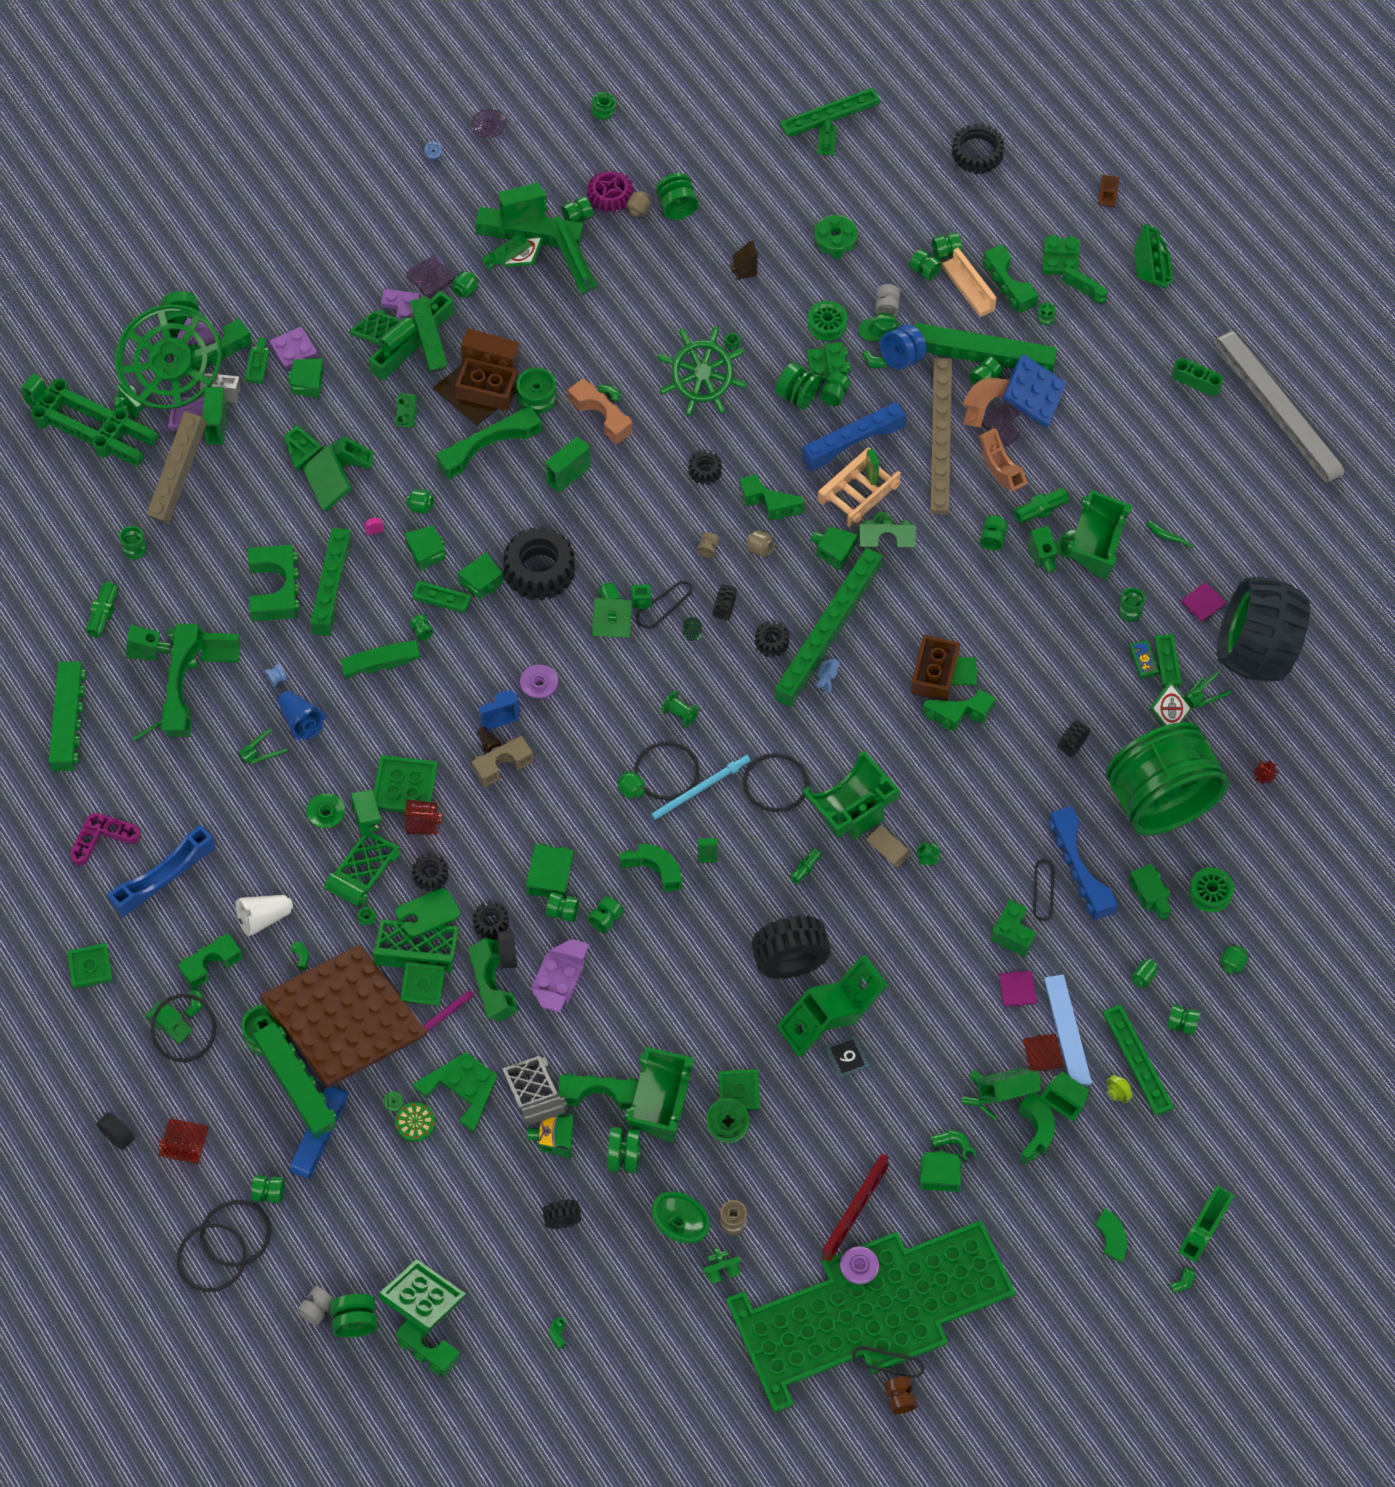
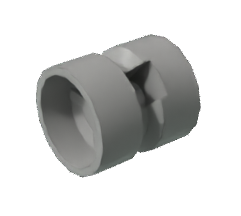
M892 284L879 286L875 310L877 315L889 313L894 317L897 316L900 289Z
M315 1286L308 1294V1300L302 1302L297 1312L306 1321L318 1326L325 1318L324 1312L330 1311L329 1303L334 1298L325 1290Z

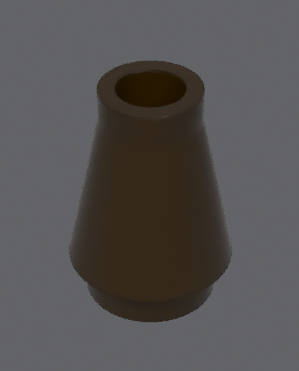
M481 727L477 731L484 752L489 753L493 748L501 746L500 740L487 727Z

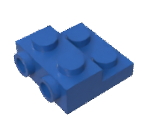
M512 689L504 690L494 695L495 702L485 703L478 707L480 726L487 727L488 730L519 721L518 713L521 712L519 706L520 699L518 693H514Z

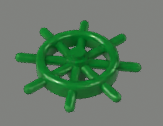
M718 326L712 328L708 341L697 340L691 342L686 330L682 328L679 330V334L685 346L677 352L674 358L663 354L657 356L659 361L672 365L671 375L673 382L662 387L660 393L664 395L677 389L684 397L688 398L689 402L685 411L686 416L692 415L696 402L713 401L718 412L724 414L725 407L720 396L727 391L730 384L740 388L747 387L745 381L733 378V364L731 361L743 355L745 350L739 348L728 354L724 348L716 344L719 333ZM696 348H706L702 361L695 350ZM714 350L721 358L709 363ZM688 352L694 364L682 361ZM725 364V375L712 371ZM679 368L691 371L692 373L680 378ZM710 378L722 381L723 383L716 390ZM696 379L692 392L684 387V384ZM702 382H704L709 394L699 395Z

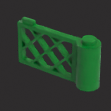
M379 309L378 311L374 310L353 327L349 333L353 337L382 346L386 352L391 353L417 331V327L413 318L405 317L404 319H399L387 315L385 311Z
M372 832L364 833L338 869L327 878L324 889L357 907L365 905L369 899L368 892L391 861L395 862L401 855L400 847ZM367 838L375 841L376 845L365 847L364 842ZM389 848L392 852L382 856L380 849ZM377 850L379 856L368 858L367 851ZM364 852L365 859L354 861L355 854ZM381 862L380 868L371 870L369 863ZM367 864L368 871L357 873L356 866ZM353 867L355 873L347 875L342 871L345 868ZM370 875L371 880L367 885L360 882L359 877Z

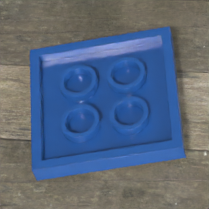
M1022 354L1018 359L1002 399L1042 426L1047 427L1051 422L1067 383Z

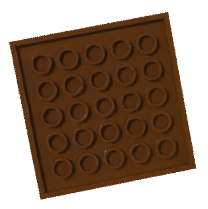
M361 945L260 995L262 1003L283 1028L286 1035L326 1088L337 1084L427 1035L426 1029L406 1003L400 1000L399 994Z

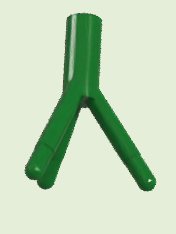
M962 1096L961 1104L978 1106L994 1121L997 1120V1117L982 1104L998 1102Z

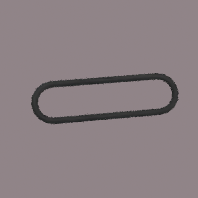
M1042 859L1035 864L1033 913L1038 920L1046 921L1053 914L1054 865L1049 860ZM1042 862H1046L1051 866L1050 914L1046 918H1041L1036 914L1038 865Z
M865 1346L857 1347L852 1353L854 1363L861 1367L909 1376L910 1378H918L924 1372V1364L918 1358ZM864 1349L917 1361L921 1365V1371L917 1375L862 1364L856 1360L855 1354L858 1350Z

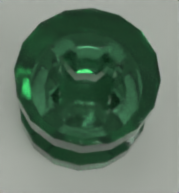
M690 617L684 621L683 635L687 640L695 641L701 637L702 624L700 620Z

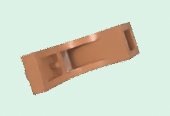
M989 377L977 382L970 389L963 405L968 406L964 425L981 428L988 403L995 397H1003L1009 380Z
M993 428L981 434L979 439L983 448L981 451L982 456L997 481L1004 488L1012 492L1028 484L1023 468L1015 465L1007 456L998 430Z

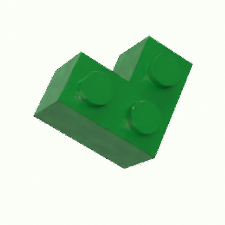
M1009 899L992 930L990 940L1025 958L1033 946L1036 937V931L1022 925L1026 917L1027 907Z

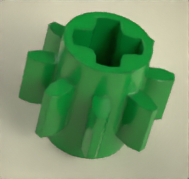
M933 842L930 845L922 843L916 851L918 862L924 867L926 864L929 866L935 865L940 859L939 847Z

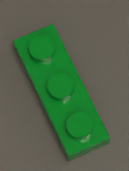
M418 581L412 594V600L466 614L471 601V595Z
M1174 634L1155 635L1154 642L1162 688H1165L1169 681L1175 687H1181L1182 681Z

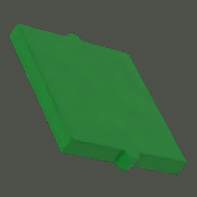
M958 657L952 685L977 686L978 669L976 667V657Z

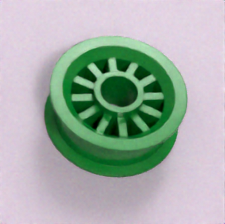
M821 301L812 306L808 313V330L813 337L821 341H834L844 335L847 329V312L843 306L833 301Z
M1215 867L1199 870L1193 876L1189 888L1191 902L1201 911L1208 913L1224 910L1230 904L1234 893V883L1231 877L1225 871ZM1208 888L1214 889L1215 892L1209 891Z

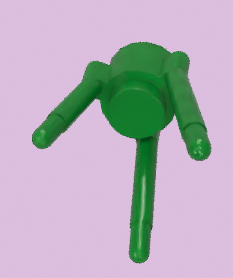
M1218 671L1203 684L1202 682L1205 680V677H1201L1193 688L1185 694L1184 698L1192 708L1197 706L1200 709L1208 703L1231 694L1229 690L1203 701L1205 696L1202 690L1219 675Z
M269 728L249 745L239 750L238 753L245 764L251 762L254 765L259 761L286 753L289 749H282L256 758L258 752L254 746L272 731Z

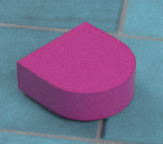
M371 518L364 524L366 535L385 531L382 519Z

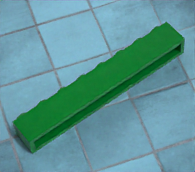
M915 322V327L924 337L926 353L980 363L987 357H992L1001 366L1014 369L1019 357L1024 354L1053 373L1057 347Z

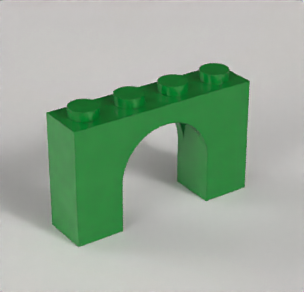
M293 545L248 548L250 573L275 572L286 579L284 586L273 594L249 596L251 621L297 618V611H300L299 600H296V595H299V584H296L295 580L299 579L298 568H295V563H298V552H294Z

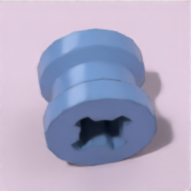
M276 664L273 669L265 670V675L272 687L277 686L280 681L285 682L287 680L279 664Z

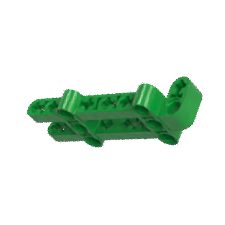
M31 374L21 386L25 403L32 407L31 415L37 428H46L48 425H51L93 445L95 454L98 457L105 458L112 454L132 465L139 466L144 460V455L137 449L120 442L122 437L127 434L150 446H154L159 440V435L154 430L131 420L126 408L119 407L112 411L70 391L67 381L62 378L55 379L46 388L41 377ZM66 405L104 424L97 431L59 413V411Z

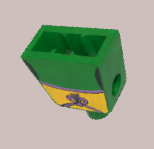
M573 1114L558 1115L541 1121L540 1128H528L527 1140L538 1141L540 1152L571 1158Z

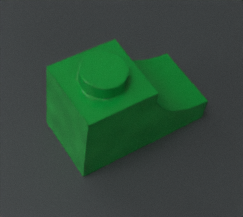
M345 436L332 444L331 447L341 466L353 465L369 469L372 466L374 451Z

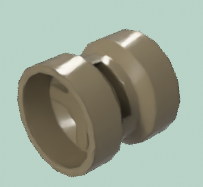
M704 532L700 538L701 543L697 547V553L703 557L712 558L715 555V547L718 546L719 537L713 533Z

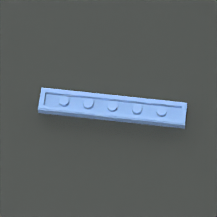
M1064 974L1045 977L1044 984L1068 1076L1084 1087L1091 1086L1092 1081Z

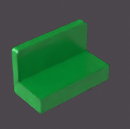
M204 633L201 661L238 663L241 648L239 634Z

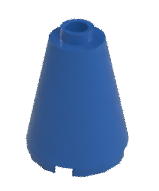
M292 691L283 692L279 696L278 705L294 738L299 741L303 738L309 740L323 729L322 723L323 720L326 722V716L321 709Z

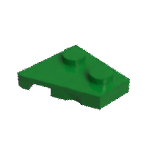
M298 425L284 435L296 471L300 470L323 450L322 446Z

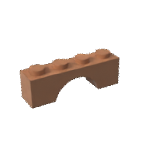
M583 378L567 390L568 401L579 411L596 410L605 416L604 434L616 445L633 433L631 418L620 412L618 406L609 402L607 397L603 393L598 392L591 382H587Z

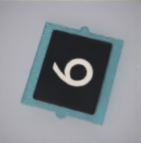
M856 1036L843 1041L839 1040L838 1043L825 1047L839 1079L851 1074L856 1075V1072L870 1067Z

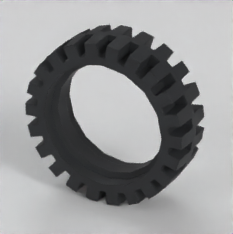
M970 124L967 125V128L963 127L961 131L957 132L953 140L952 157L954 162H957L958 167L962 165L961 169L964 171L968 168L969 173L975 170V174H979V171L984 174L986 169L990 172L993 168L996 169L998 164L1000 165L1004 153V140L1001 138L1000 133L997 134L996 129L992 130L991 126L985 128V124H981V127H978V124H974L972 127ZM983 139L994 146L995 152L988 158L974 159L967 156L961 150V146L967 140Z

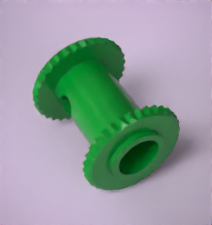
M673 691L664 701L661 712L663 714L669 711L683 720L682 727L687 728L696 719L700 707L698 704L690 707L678 699V691Z

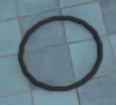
M659 742L650 745L640 753L635 762L634 772L638 775V766L642 757L653 748L664 745L676 746L685 750L692 757L696 766L695 779L689 788L673 796H659L644 787L645 793L649 796L661 800H673L695 787L699 779L700 766L696 756L687 747L676 742Z
M780 753L766 754L755 759L746 769L743 778L744 791L750 801L759 808L772 812L787 811L799 805L805 797L804 794L787 807L771 808L763 806L754 800L749 793L747 778L749 771L756 763L766 758L780 757L789 759L798 765L804 774L805 789L809 787V780L802 764L791 756Z
M180 993L168 997L157 1007L152 1016L150 1032L155 1047L163 1056L175 1062L187 1063L199 1059L210 1049L216 1036L217 1024L214 1012L206 1001L193 994ZM181 997L192 998L203 1004L210 1013L213 1024L212 1035L206 1048L199 1054L186 1059L175 1058L164 1052L157 1043L154 1032L155 1021L161 1008L171 1000Z
M231 1200L221 1203L208 1213L202 1225L207 1224L211 1216L219 1209L232 1204H242L254 1208L264 1218L267 1228L266 1241L260 1251L248 1259L246 1264L252 1263L263 1254L270 1242L271 1227L268 1216L259 1206L249 1201ZM205 1229L201 1230L200 1239L203 1250L213 1261L223 1266H241L242 1262H224L214 1257L205 1242Z
M221 1223L204 1224L193 1229L182 1240L177 1252V1268L182 1279L191 1288L202 1292H217L231 1286L241 1276L247 1263V1248L242 1236L232 1227ZM220 1227L230 1231L240 1242L243 1249V1257L239 1271L228 1283L219 1287L204 1288L195 1285L185 1276L181 1266V1253L184 1246L195 1233L205 1228Z

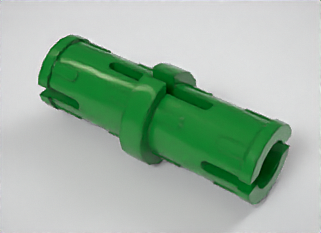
M814 848L811 849L808 855L803 860H800L798 867L789 876L790 880L794 884L799 885L803 878L812 872L813 866L822 857L821 853Z

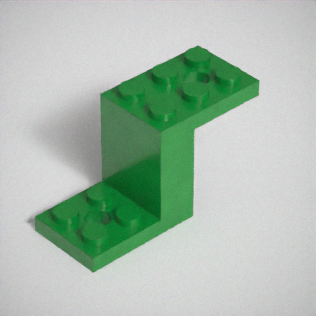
M866 955L861 956L839 982L809 988L776 1027L798 1057L804 1056L826 1030L856 1024L889 985ZM862 979L866 982L865 989L862 987ZM799 1024L803 1026V1033L799 1031Z

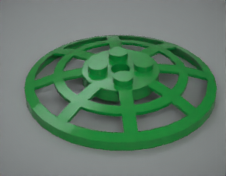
M167 304L148 309L130 322L118 341L115 353V369L118 379L131 397L147 407L169 410L186 406L199 399L205 393V387L210 388L215 381L222 360L220 338L211 322L200 312L190 307ZM181 312L189 314L193 318L189 326L180 323H168L165 313ZM158 315L160 326L150 330L143 338L134 333L135 329L144 321ZM199 321L208 327L216 343L206 346L202 337L195 331ZM169 329H179L186 332L180 340L171 338ZM162 332L164 339L155 345L148 342L154 335ZM191 336L196 338L201 349L190 350L187 343ZM130 338L138 343L134 353V365L123 366V352ZM145 348L150 351L149 362L140 364V355L142 349ZM217 350V364L213 375L209 378L203 375L207 366L208 354ZM169 356H175L174 362H166ZM202 356V364L199 372L191 368L193 359ZM151 369L156 377L149 384L144 379L141 371ZM135 372L140 383L146 388L140 396L130 388L124 373ZM186 374L194 378L189 384L180 388L179 379L183 378ZM162 380L171 381L173 390L157 389V386ZM198 381L206 384L195 396L181 402V393L191 389ZM152 393L163 396L173 395L174 404L158 405L150 403L146 399Z

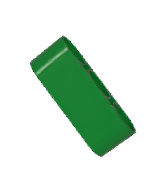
M1179 358L1174 363L1172 377L1176 381L1210 396H1217L1221 392L1223 384L1221 374L1185 358Z

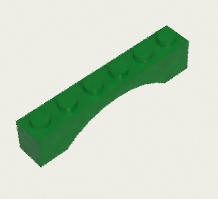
M531 406L523 408L510 417L507 416L502 421L472 434L465 440L458 441L447 449H442L436 454L437 465L449 480L464 472L471 458L487 445L506 439H529L542 432V421Z
M331 529L311 619L312 633L315 635H332L339 585L352 544L349 529Z
M176 624V631L173 632L174 646L170 652L172 660L171 666L168 668L167 697L163 704L164 719L161 720V729L168 737H190L193 719L184 704L183 682L189 664L202 649L204 630L199 624Z

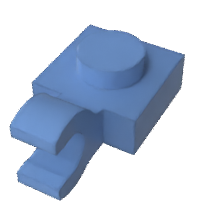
M836 659L821 662L817 674L819 681L816 687H824V694L830 693L832 690L830 680L835 678L840 664Z

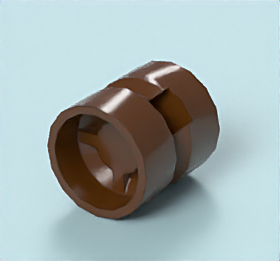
M909 1376L896 1377L884 1383L886 1395L891 1397L888 1403L892 1414L908 1413L918 1407L915 1394L911 1393L913 1386Z

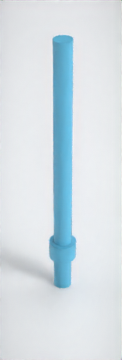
M745 755L735 762H730L723 770L651 813L654 820L658 819L727 775H733L738 772L740 767L751 761L749 756Z

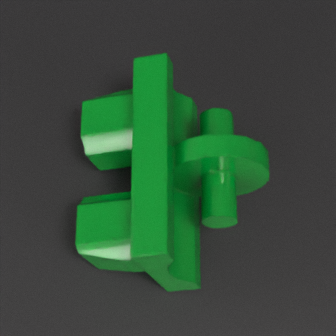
M121 384L118 385V394L114 398V409L119 407L126 408L134 419L138 418L140 411L145 409L146 406L131 397ZM131 385L130 388L137 394L136 389Z
M398 393L397 415L395 416L396 426L415 428V416L418 413V409H416L417 395Z
M718 1247L713 1248L714 1254L707 1256L709 1262L716 1260L717 1263L701 1268L703 1274H706L710 1283L713 1284L722 1281L719 1269L726 1267L729 1278L740 1275L738 1263L741 1261L739 1256L723 1261L722 1258L729 1256L728 1251L720 1252Z

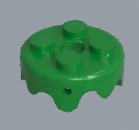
M828 215L819 220L814 228L813 243L817 244L821 253H828L834 259H840L846 251L852 252L858 240V230L851 219L842 215ZM837 231L840 235H832L831 233Z

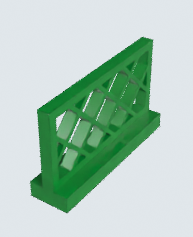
M560 215L556 216L555 221L558 229L552 231L576 285L581 295L596 289L597 285L569 224L564 226Z
M381 919L376 946L373 951L375 965L405 968L406 962L445 966V972H453L459 927L443 925L432 930L434 935L429 938L422 934L419 937L423 942L415 946L411 941L415 937H407L402 932L404 931V926L415 924V922ZM384 926L393 927L395 931L387 935L384 931ZM446 932L454 933L453 937L447 941L442 936ZM400 934L403 940L396 944L391 938ZM439 938L443 943L435 948L430 942ZM386 941L392 945L389 949L380 948ZM406 943L412 947L408 951L399 948ZM427 945L431 951L427 953L421 952L419 949ZM447 947L451 952L450 955L440 954L439 951Z

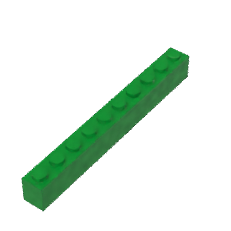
M866 547L775 687V700L792 707L881 569L883 555Z

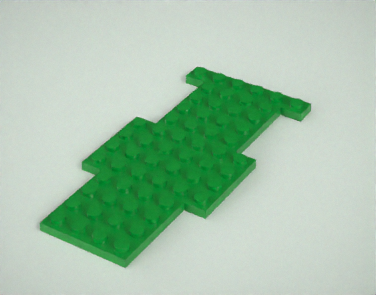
M982 1220L909 1249H905L898 1231L861 1245L860 1247L873 1251L879 1262L878 1274L867 1284H853L846 1280L840 1268L841 1258L844 1253L834 1256L830 1262L826 1260L821 1262L828 1280L755 1309L752 1308L745 1291L726 1298L727 1306L774 1414L794 1406L787 1386L852 1361V1353L857 1347L865 1346L916 1358L948 1345V1340L941 1325L1014 1297L1016 1292ZM864 1349L858 1350L855 1354L856 1359L863 1356L867 1365L885 1369L909 1360ZM868 1368L871 1375L880 1372L879 1370Z

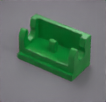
M372 789L351 793V806L360 835L378 830V825L371 826L381 822Z

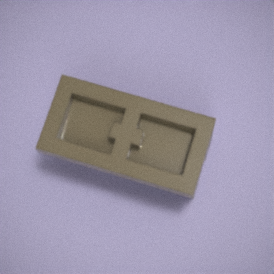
M882 825L866 839V842L873 846L896 868L910 857L909 850Z

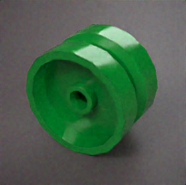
M530 368L519 375L517 379V398L520 407L523 409L531 406L536 414H544L554 408L557 402L556 379L550 371L543 368Z
M265 1005L255 1006L247 1011L241 1023L246 1046L251 1052L263 1056L254 1041L253 1033L275 1022L277 1027L280 1026Z
M611 1127L608 1147V1172L618 1173L621 1169L622 1160H624L625 1172L637 1174L641 1151L640 1129L629 1128L625 1141L623 1140V1129L621 1127Z
M350 1294L338 1297L329 1303L330 1314L334 1318L331 1321L333 1335L341 1338H356L369 1335L378 1329L377 1316L374 1314L376 1304L373 1296Z

